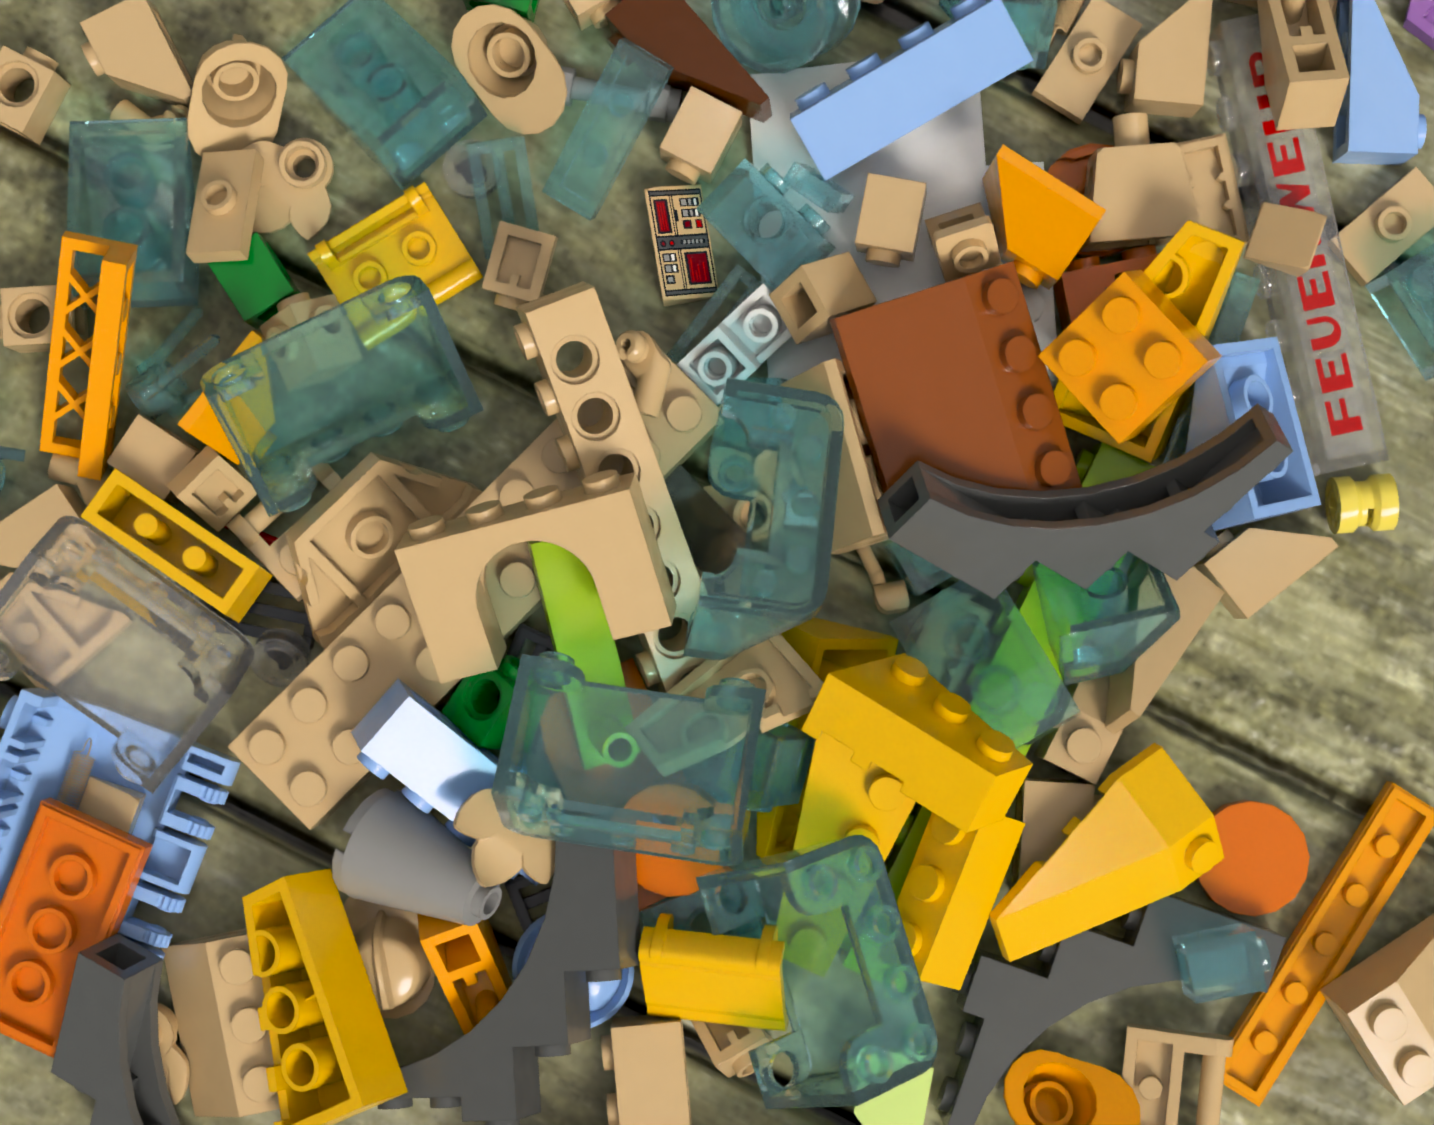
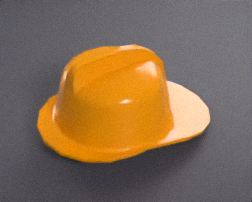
M1040 1049L1024 1053L1011 1064L1005 1076L1003 1098L1015 1125H1140V1105L1133 1089L1120 1075L1104 1067L1071 1058L1058 1052Z

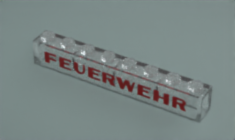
M1254 14L1221 21L1209 36L1207 71L1211 77L1217 76L1221 98H1218L1216 101L1217 119L1223 132L1229 131L1233 153L1230 155L1238 188L1241 187L1246 207V209H1243L1249 239L1261 203L1263 202L1314 211L1327 216L1312 264L1306 273L1296 277L1261 264L1255 265L1253 268V280L1257 295L1260 299H1266L1271 321L1266 322V338L1278 337L1313 474L1318 476L1389 460L1316 129L1276 131L1265 88L1259 15Z

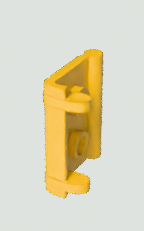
M425 182L416 187L411 185L403 190L404 194L332 239L328 241L323 239L314 245V250L307 253L332 293L335 294L337 301L367 349L483 278L477 265Z
M668 913L659 914L655 927L644 926L639 944L638 959L640 961L641 978L648 1015L787 1031L789 1008H786L782 971L785 942L777 941V925L765 924L761 939L673 929L674 916Z

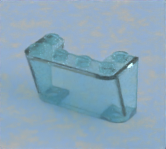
M405 275L386 281L213 366L200 380V386L269 517L279 512L295 511L310 501L311 493L318 484L311 467L319 463L335 462L346 456L350 452L351 447L371 437H384L392 434L402 426L403 421L415 415L422 425L428 429L451 432L461 428L469 421L471 416L484 410L430 289L415 275Z
M863 835L848 836L725 866L696 877L713 935L725 933L758 919L762 931L765 924L777 925V941L785 942L782 971L786 1011L792 1031L748 1051L766 1109L859 1106L925 1073L932 1067L938 1051L937 1033L883 857L878 846L870 838ZM735 883L741 894V903L737 912L731 914L723 908L719 894L722 885ZM780 1052L789 1056L793 1064L792 1079L785 1087L780 1086L776 1082L772 1070L773 1061Z

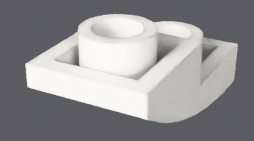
M768 280L761 284L677 363L678 367L717 406L792 337L769 296L775 288Z

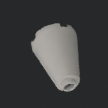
M388 788L377 790L366 798L348 819L343 831L351 834L345 852L343 853L335 849L332 860V878L339 891L354 899L467 926H473L481 920H487L497 910L502 898L500 884L491 887L480 886L471 865L472 850L430 812L427 814L411 803L401 790L397 789L395 792Z

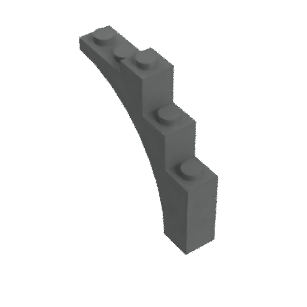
M1257 403L1220 434L1176 459L1134 476L1081 488L1048 491L1005 489L955 478L917 460L877 502L889 540L993 599L1013 581L1019 579L1035 561L1086 590L1106 571L1110 570L1128 551L1177 581L1220 542L1212 524L1224 513L1228 512L1265 476L1275 470L1293 450L1274 414Z
M634 821L556 826L554 878L545 919L526 964L502 1000L469 1033L433 1056L409 1065L399 1066L408 1092L377 1105L378 1109L408 1108L413 1106V1098H430V1108L461 1106L462 1122L484 1121V1125H520V1119L541 1112L538 1057L571 1054V1044L591 1039L588 982L621 980L622 969L640 965L638 950L641 936Z
M1169 895L1122 915L1121 928L1126 929L1124 938L1091 928L1038 950L1036 959L1043 961L1040 970L1016 961L1009 962L1002 956L977 948L961 989H952V992L959 994L956 1002L961 1010L975 1015L973 1023L965 1021L960 1030L955 1047V1054L962 1056L954 1078L950 1076L945 1077L938 1094L936 1109L942 1111L941 1120L943 1124L975 1125L988 1095L1014 1059L1048 1027L1087 1003L1130 987L1174 980L1224 982L1267 993L1286 937L1272 929L1174 895Z
M119 933L78 952L51 1073L74 1086L79 1092L87 1094L96 1100L90 1125H180L167 1088L159 1047L158 994L164 959Z

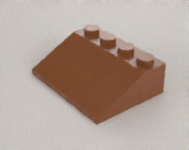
M1014 261L829 320L883 493L917 460L955 478L995 488L1048 491L1082 487L1046 366L1038 357L1041 350Z

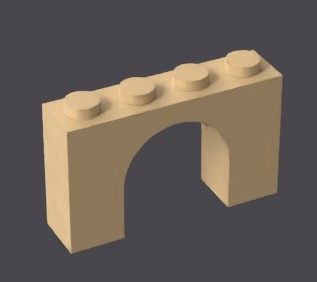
M605 470L582 480L583 486L560 491L558 485H548L526 493L523 496L524 501L502 506L499 500L486 501L465 511L466 516L444 522L442 515H434L417 520L407 527L408 531L404 534L394 551L440 684L498 669L507 647L488 593L486 568L487 563L494 555L516 543L525 541L548 542L565 548L578 557L593 577L613 640L672 626L677 604L636 472L619 476L617 470Z

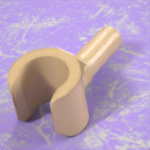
M866 546L856 549L870 577L869 580L872 584L877 610L885 615L907 611L909 597L904 579L886 583L884 572L871 547Z

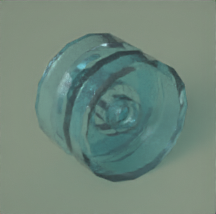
M711 0L713 23L723 45L740 63L761 73L784 74L838 47L853 30L861 3L860 0Z

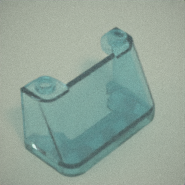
M727 378L711 439L707 471L711 485L721 495L732 499L750 501L745 548H737L732 564L724 572L717 575L715 573L702 572L696 607L691 614L687 626L683 656L725 660L813 619L821 610L828 591L844 432L843 411L839 404L830 396L816 391Z
M553 651L542 652L539 656L521 654L491 791L501 823L505 828L534 838L704 864L735 866L743 862L765 713L766 689L756 688L753 683L744 679L724 678L720 680L719 685L708 687L704 698L587 682L583 671L574 665L575 660L566 654Z

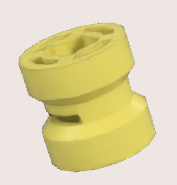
M1387 473L1369 475L1365 481H1355L1350 476L1329 478L1325 490V510L1331 532L1333 534L1353 533L1361 526H1368L1373 531L1394 530L1399 518V496L1394 477Z

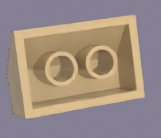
M836 358L824 361L780 384L784 400L777 402V410L785 433L787 435L794 433L799 456L793 457V467L801 489L810 490L815 511L810 512L808 518L814 540L818 546L825 545L827 554L839 555L887 541L889 538L877 502L884 493L843 362Z
M244 928L171 943L168 948H162V951L165 952L164 961L174 1012L178 1022L181 1048L190 1065L189 1089L195 1116L243 1117L280 1109L278 1092H269L266 1068L274 1066L269 1030H260L257 1008L262 1007L264 992L262 978L253 975L247 929Z

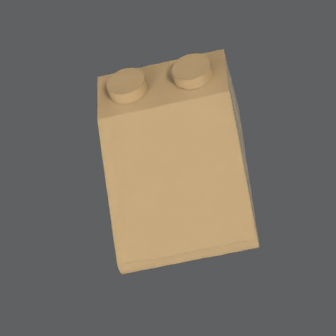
M1432 914L1320 989L1374 1078L1403 1106L1434 1086V914Z

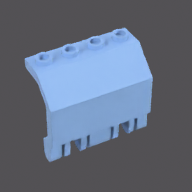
M43 688L21 689L19 696L14 695L8 701L0 719V728L5 729L0 741V903L41 800L49 797L55 800L58 798L57 796L59 795V790H61L60 787H62L63 779H65L64 776H66L65 774L67 773V768H69L68 765H70L73 752L82 751L75 753L87 756L91 741L89 738H91L92 745L88 756L94 758L95 761H93L94 764H92L93 766L88 776H94L146 794L132 835L153 844L118 933L164 959L165 952L156 947L168 948L173 934H170L171 932H168L159 925L133 917L134 911L140 900L156 906L165 912L182 913L187 899H184L185 897L175 892L181 894L190 893L208 845L168 827L201 839L211 840L215 826L201 817L191 816L176 810V805L182 791L196 796L204 802L224 805L229 791L189 775V772L222 785L232 786L241 761L204 746L193 739L106 705ZM70 786V787H72V788H75V789H78V790H82V789H79V788H77V787ZM67 788V789H69V790H72V791H75V792H79V791H77V790ZM66 794V795H68V796L78 798V797H76V796H73V795H70V794ZM66 797V798H68V799H71V800H74V801H78V800H76V799H73V798H70V797ZM63 799V800H65V801H68V802H71V803H75V802H73V801ZM62 802V803H65V804H67V805L75 806V805H72V804H69V803H66V802Z

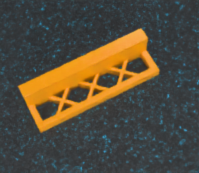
M65 231L61 239L39 451L79 458L77 476L101 481L109 465L106 461L112 454L114 447L138 245ZM76 251L104 256L101 263L100 281L91 287L74 268ZM72 286L79 293L73 299H71ZM84 302L96 314L93 336L85 341L68 322L69 312ZM66 340L73 347L67 353H65ZM78 356L90 368L87 389L79 394L62 375L63 366ZM61 393L67 401L59 406ZM72 409L84 420L81 440L56 436L58 418Z

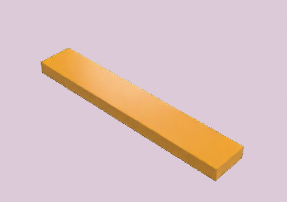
M1386 781L1284 945L1268 992L1256 990L1230 1032L1229 1036L1234 1038L1232 1057H1226L1225 1086L1260 1107L1326 999L1320 989L1342 975L1433 828V807L1395 783Z

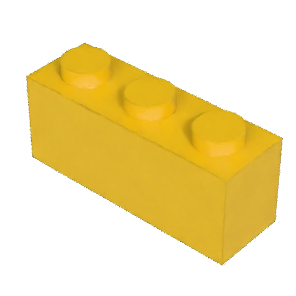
M114 468L80 516L238 623L243 619L273 576L116 468Z
M932 812L875 958L919 981L960 990L1026 823L1005 815L1001 821L965 833Z

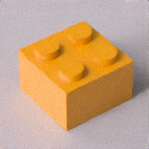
M1139 269L1124 271L1038 357L1114 440L1121 444L1139 435L1215 364L1222 355L1147 275Z

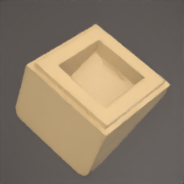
M1263 202L1261 203L1243 258L1299 277L1306 273L1312 264L1327 216L1314 211Z
M90 776L78 810L132 835L146 794Z

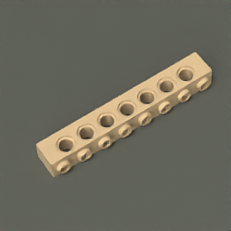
M582 281L517 306L516 309L521 323L514 325L513 331L525 360L532 358L536 360L543 380L535 382L534 387L546 416L549 417L556 414L564 436L556 438L555 443L567 472L577 470L582 484L584 478L598 473L602 460L612 454H621L624 460L623 470L619 476L636 472L677 604L674 617L682 618L681 630L672 639L659 640V629L638 634L644 650L635 655L639 669L647 686L650 687L656 684L662 697L679 683L685 673L697 668L724 644L594 286ZM579 341L583 347L581 363L571 371H560L556 363L559 349L567 342ZM591 398H601L604 406L601 419L592 426H580L577 413L582 403Z

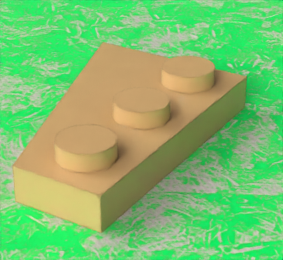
M761 613L625 728L634 736L638 745L664 776H667L809 713L824 682Z

